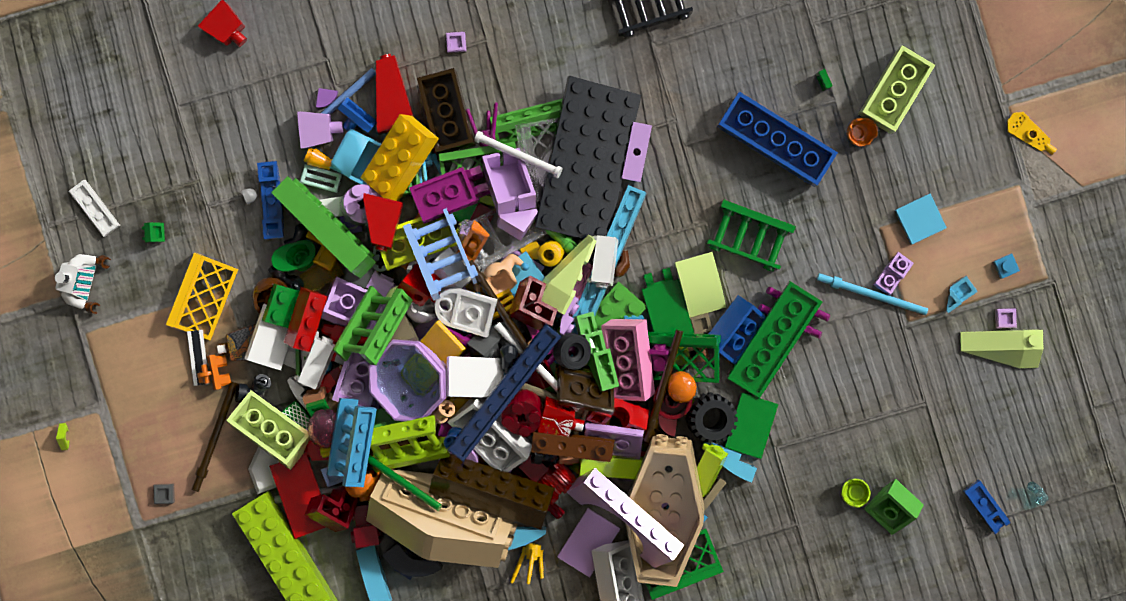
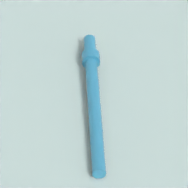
M820 273L817 276V281L830 284V287L842 288L925 316L927 315L928 308L842 281V278L836 276L830 277Z

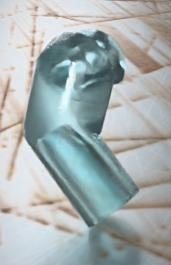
M1033 481L1029 482L1027 488L1037 495L1035 502L1044 506L1046 501H1048V495L1040 485Z

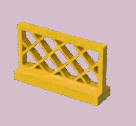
M195 252L166 325L187 332L196 331L191 329L194 326L197 330H200L198 325L208 321L211 330L209 335L203 333V336L211 341L239 269ZM204 261L212 263L215 271L205 275L202 270ZM224 269L233 271L231 279L223 282L219 271ZM216 273L221 283L210 287L206 277ZM204 278L208 289L198 293L195 283ZM222 285L225 291L224 297L216 300L212 289ZM210 291L214 301L203 305L199 295ZM197 296L201 307L191 311L188 301ZM220 300H222V302H221V304H220V307H219V305H218L217 302L220 301ZM215 303L218 312L216 315L209 317L205 307ZM203 309L207 319L196 323L192 313ZM190 314L194 324L189 327L180 325L182 317Z

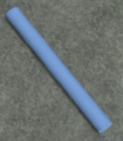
M371 68L321 113L332 114L347 97L350 98L376 75V71Z

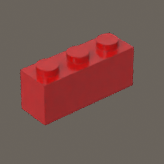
M300 288L284 340L285 344L295 349L311 351L328 296L317 291Z

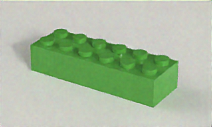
M287 176L271 192L351 273L361 279L376 264V261L373 259L375 255L363 244L359 245L361 241L298 179L292 180Z

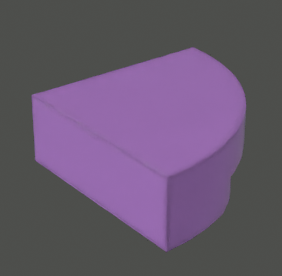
M319 88L316 108H325L337 98L338 91Z

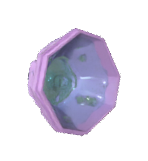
M393 339L387 345L377 365L369 364V392L396 421H409L427 417L446 399V365L444 361H441L432 350L420 341Z

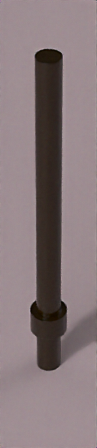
M473 260L469 261L470 266L475 265L478 276L475 277L477 285L480 284L488 297L497 299L495 309L524 351L528 346L525 338L486 281L487 277L485 274L480 272Z
M678 329L675 331L650 418H648L647 430L643 441L650 443L654 429H657L659 423L657 419L683 335V331Z
M231 381L201 465L197 467L195 473L197 476L192 487L193 491L199 492L203 479L207 477L208 465L238 385L236 382Z

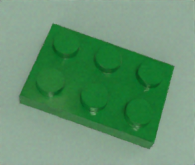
M274 283L262 321L288 328L300 291Z

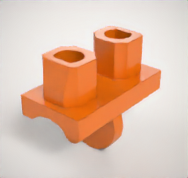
M215 354L207 356L210 371H208L207 364L201 365L202 373H198L197 377H203L206 384L210 383L209 375H211L214 390L221 389V386L230 384L229 373L219 375L218 367L227 366L226 356H215Z

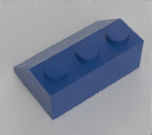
M738 295L708 334L721 335L719 354L735 365L766 316L753 304Z

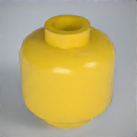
M547 241L538 249L539 261L548 267L556 266L564 257V249L557 241Z

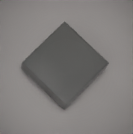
M174 484L153 485L154 504L175 503Z

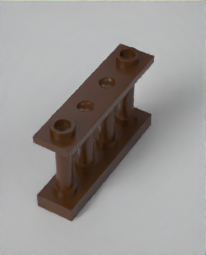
M534 432L531 452L611 462L615 439L578 434L562 436Z

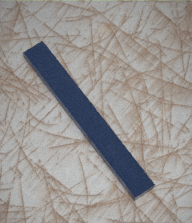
M544 324L447 448L449 452L464 462L558 342L561 335L547 324Z

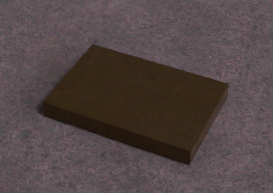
M564 367L557 369V404L609 415L615 412L614 388L600 391L592 373Z

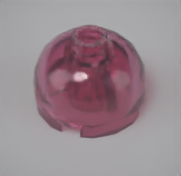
M319 410L309 419L307 427L308 437L319 448L331 449L336 413H333L334 410Z

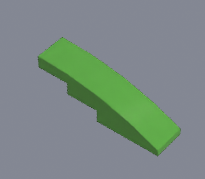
M594 312L574 316L578 335L586 338L590 344L591 355L588 364L600 391L619 387L610 348L606 349L602 330L597 329Z

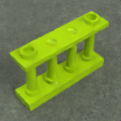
M434 415L373 428L370 446L373 451V457L390 469L450 457V452L444 446L445 437L437 438L435 435ZM427 436L429 440L418 442L416 438ZM408 440L410 444L400 446L398 442ZM389 444L391 448L381 450L379 446Z

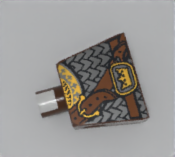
M256 324L226 334L227 342L217 345L219 355L229 354L231 361H249L244 358Z

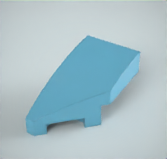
M964 276L950 286L946 309L948 313L978 292L967 276Z

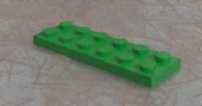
M789 280L727 378L760 398L823 301Z

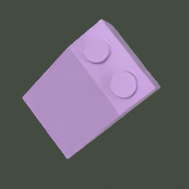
M336 277L331 282L326 294L328 297L321 318L346 327L367 289ZM380 304L375 313H382L386 305ZM370 320L366 329L373 330L377 321Z
M351 353L349 359L344 361L332 400L339 402V398L358 399V406L371 407L374 397L369 392V363L359 353Z

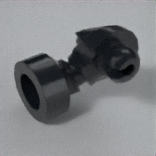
M273 265L269 267L268 271L271 277L282 280L288 288L299 291L301 287L304 288V281L298 275L290 276L287 274L288 272L278 271Z
M506 344L500 349V364L505 374L518 356V350L512 344Z
M259 374L254 377L251 388L247 384L238 383L235 402L241 403L250 391H253L258 396L262 395L271 386L270 378L267 375Z
M531 452L532 464L540 465L543 463L546 467H551L559 461L558 455Z

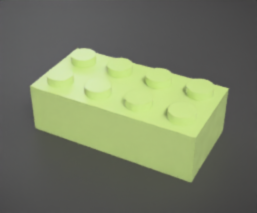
M902 45L896 50L858 115L874 120L878 127L890 134L896 132L935 65Z

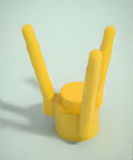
M529 543L526 547L522 548L521 556L510 583H514L525 555L526 559H530L526 583L530 584L533 563L537 558L539 559L540 579L544 578V550L541 549L542 545Z

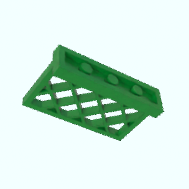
M648 332L649 346L666 344V347H671L675 333ZM683 333L679 347L684 348L682 350L678 348L679 353L676 355V358L681 355L688 363L682 369L675 362L673 366L678 371H683L690 364L698 372L693 376L695 382L719 383V343H721V335ZM687 347H692L697 352L691 360L683 352ZM706 348H714V357L710 361L702 353ZM698 355L707 363L701 370L692 362ZM708 365L714 370V378L707 377L702 372ZM659 371L656 375H653V379L661 380L662 375L659 374L661 372L663 373V371Z
M707 529L701 530L699 534H704L707 543L705 547L702 548L694 545V547L703 550L699 561L689 557L690 560L698 563L695 571L688 572L684 570L683 572L687 574L681 576L677 587L664 585L651 587L650 584L646 583L652 600L724 572ZM708 545L711 551L706 550ZM704 553L712 554L715 563L710 565L702 563L701 560ZM700 564L703 565V566H705V567H702V568L698 569V567H699Z

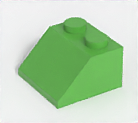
M895 479L883 487L864 510L893 535L916 520L924 504Z

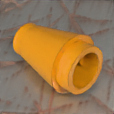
M309 147L304 162L309 166L326 170L330 169L332 159L318 149Z

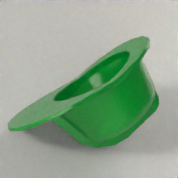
M308 240L286 244L274 251L271 262L278 271H305L313 265L316 248Z

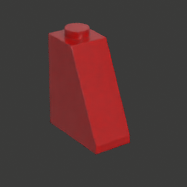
M364 193L363 200L371 243L373 246H376L375 249L378 251L387 252V249L392 250L403 204L399 201Z

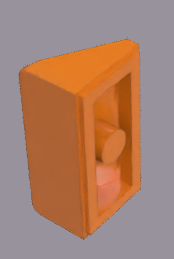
M475 220L461 242L467 259L470 261H475L490 235Z

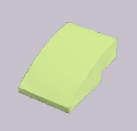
M712 252L674 263L689 317L726 308Z

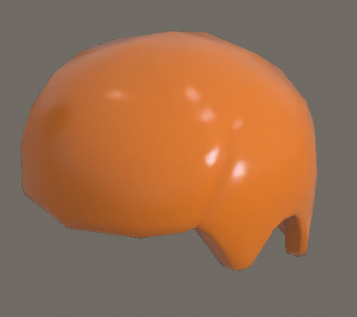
M869 118L854 119L847 128V138L851 144L858 147L870 145L874 138L878 136V126L874 120Z
M679 371L670 376L667 391L674 401L679 403L689 402L696 394V382L689 373Z

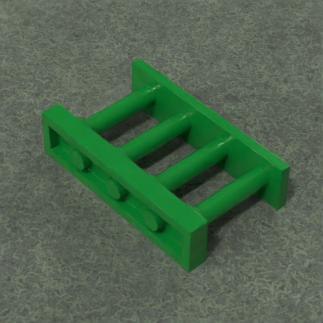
M722 200L719 208L723 209L724 214L714 241L708 239L706 244L710 245L709 249L720 252L722 249L763 264V268L774 272L775 269L780 270L781 266L775 264L784 237L788 233L793 234L796 226ZM737 214L741 216L740 219L742 221L731 248L721 244L731 216ZM753 220L759 222L758 226L760 228L751 252L748 254L739 251L748 224ZM772 227L777 229L776 232L778 234L768 261L758 258L757 255L767 229Z

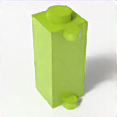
M703 444L702 446L705 452L697 466L703 497L712 488L728 456V453L718 445Z

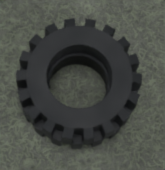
M707 392V395L702 393L700 398H693L695 402L687 413L688 417L685 418L689 424L687 427L692 431L691 433L700 440L710 444L712 442L715 444L720 443L719 440L724 442L727 440V435L731 437L733 434L731 430H735L737 427L734 425V422H738V418L735 416L737 411L733 408L734 405L717 393L713 394L712 392ZM711 408H718L720 411L718 423L713 427L705 428L703 425L704 414Z

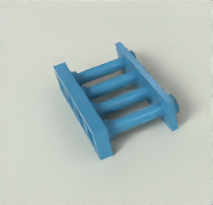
M339 398L326 475L343 476L342 485L347 487H364L377 409L374 407L358 406V399Z

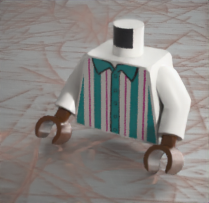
M79 254L69 262L62 263L60 272L55 275V281L57 282L55 288L57 291L62 292L61 296L66 304L80 309L85 308L88 313L97 314V312L92 310V306L100 305L96 302L86 303V301L88 300L96 269L95 264L107 269L110 266L103 264L106 259L111 260L109 257L100 255L96 258V256Z

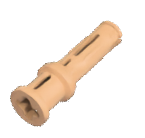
M444 400L431 413V416H435V427L445 423L455 413V406L452 402Z

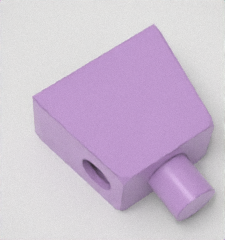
M297 112L301 148L332 142L333 133H343L342 121L332 122L331 114Z

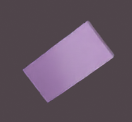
M897 252L873 285L886 295H891L914 263Z
M575 296L565 315H562L560 325L561 336L571 333L575 328V325H573L574 318L570 316V314L574 315L580 307L578 305L579 299Z

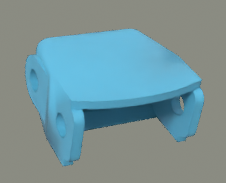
M350 128L331 161L330 168L359 184L368 185L360 177L381 143Z

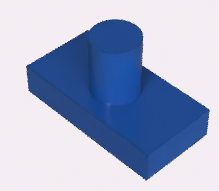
M348 97L337 108L348 117L343 124L344 129L347 131L350 128L354 130L358 125L368 133L377 123L373 117Z

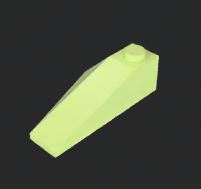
M588 235L542 281L546 283V288L541 301L558 309L557 311L565 315L576 293L573 290L577 281H581L583 276L582 266L588 263L597 242L592 236Z

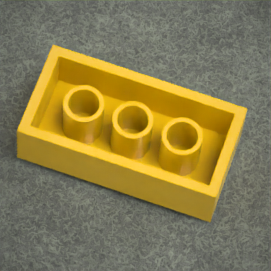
M400 114L360 178L383 198L399 201L439 138L413 116Z

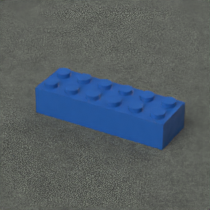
M741 92L737 93L717 125V128L813 187L818 186L838 154L835 150Z

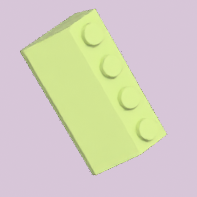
M253 391L246 395L226 420L232 428L290 470L303 455L311 437V433Z

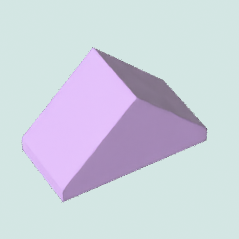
M537 209L499 214L497 227L521 241L535 221L538 211Z

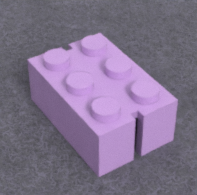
M503 152V166H500L499 153L482 156L483 172L498 216L499 214L515 212L517 208L519 211L536 207V193L524 161Z

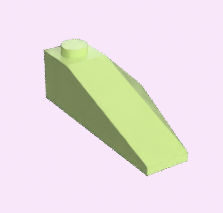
M1043 330L960 332V351L1016 368L1039 367L1044 349Z

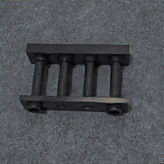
M612 0L615 1L623 26L622 29L618 30V35L624 36V38L635 35V31L677 18L679 21L685 20L693 12L692 7L685 9L683 0H675L678 11L667 14L663 0H655L660 17L649 20L643 0H635L641 23L630 26L623 1Z

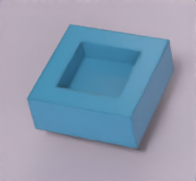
M1008 254L993 261L1000 279L1020 271L1013 254Z

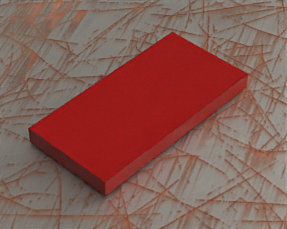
M303 453L291 470L280 462L270 465L271 473L295 539L326 528L305 516L310 499L321 495L306 453Z

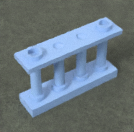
M447 208L443 209L445 219L418 230L417 228L412 229L410 223L403 226L433 301L441 298L439 291L448 285L471 277L473 284L477 283L475 278L478 276L475 265L470 266L454 227L457 222L453 213H448ZM448 225L450 226L452 236L425 247L424 245L419 246L417 240L421 239V236ZM455 242L457 243L460 250L459 253L432 264L430 262L426 263L424 257L428 256V253ZM464 260L467 270L440 281L433 280L431 274H434V271Z

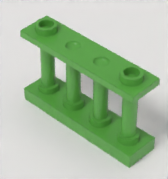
M370 286L333 351L344 361L349 359L351 353H359L370 365H377L413 300L402 289L396 288L392 297H383L373 286ZM380 304L386 305L382 313H375ZM370 320L377 321L373 330L366 329ZM361 336L368 337L364 346L357 345Z

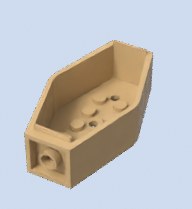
M664 434L652 436L628 497L684 546L673 561L653 568L640 556L643 551L641 540L627 524L626 527L638 583L677 587L703 526L704 501L692 441L688 440L687 437L677 436L675 439L668 438ZM672 466L673 470L671 472H667L665 470V467ZM667 503L669 508L663 509L662 504Z
M391 469L447 507L441 508L439 511L430 507L383 473L381 474L370 496L366 521L427 560L498 568L501 561L505 562L508 548L512 545L513 535L518 525L514 523L515 521L429 493L433 474Z

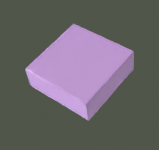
M465 32L446 33L447 53L467 52Z
M1016 308L995 309L996 328H1017Z

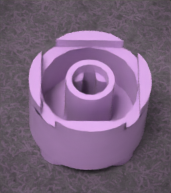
M355 185L341 199L340 209L342 214L353 225L368 224L365 207L360 209V205L357 204L362 201L364 205L363 194L381 197L369 185Z

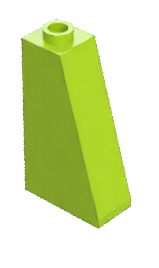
M613 456L611 462L579 458V463H573V465H569V468L579 475H583L596 468L605 477L635 479L643 458L633 459Z

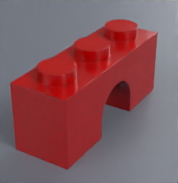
M614 398L615 412L612 415L589 410L586 416V420L605 425L611 416H615L620 420L622 427L644 430L645 432L647 430L649 410L639 405L625 402L622 399Z

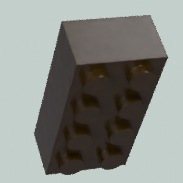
M451 68L417 78L430 131L439 138L434 146L436 153L439 155L476 146L456 70Z

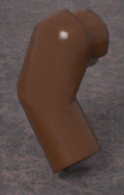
M622 251L620 263L615 267L614 277L624 276L630 268L628 251Z

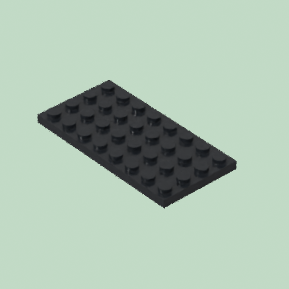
M573 76L567 77L548 164L562 167V172L559 178H556L554 174L546 171L534 227L582 239L588 235L607 236L614 219L633 122H636L640 104V94Z

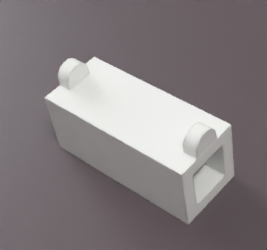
M592 236L597 242L595 245L592 276L587 278V282L596 284L597 288L607 289V286H613L618 239L608 236Z
M322 336V339L314 338V344L301 375H295V380L313 389L320 387L334 354L333 348L335 344H333L332 339Z

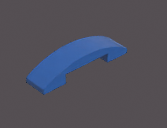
M277 161L257 163L258 179L261 185L264 239L284 238L283 204L271 193L280 184Z

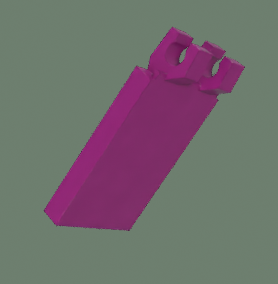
M477 166L469 170L461 167L409 187L423 224L445 216L443 209L447 208L448 213L451 214L478 203L479 197L482 198L491 194L487 182L478 186H474L472 182L484 177L481 167Z

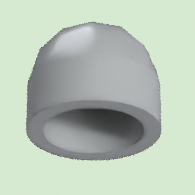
M253 189L241 191L247 205L256 200L257 194Z

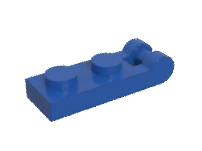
M977 480L963 490L994 534L998 533L999 529L1004 525L1007 526L1011 523L980 480ZM998 516L999 520L994 523L992 519Z

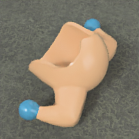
M509 254L501 262H495L486 267L484 270V274L487 277L486 281L496 295L508 288L511 290L517 284L512 272L513 266L519 265L523 271H527L529 269L528 263H524L515 254ZM473 284L475 293L481 294L480 284Z

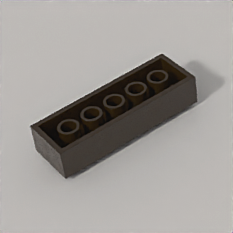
M450 453V457L440 459L432 477L429 493L541 530L555 488L472 460L465 459L463 462Z

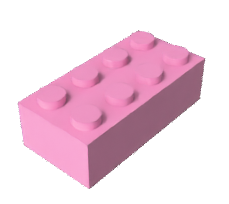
M611 319L601 325L606 349L610 348L619 383V387L614 388V398L646 401L655 393L651 354H649L646 319Z

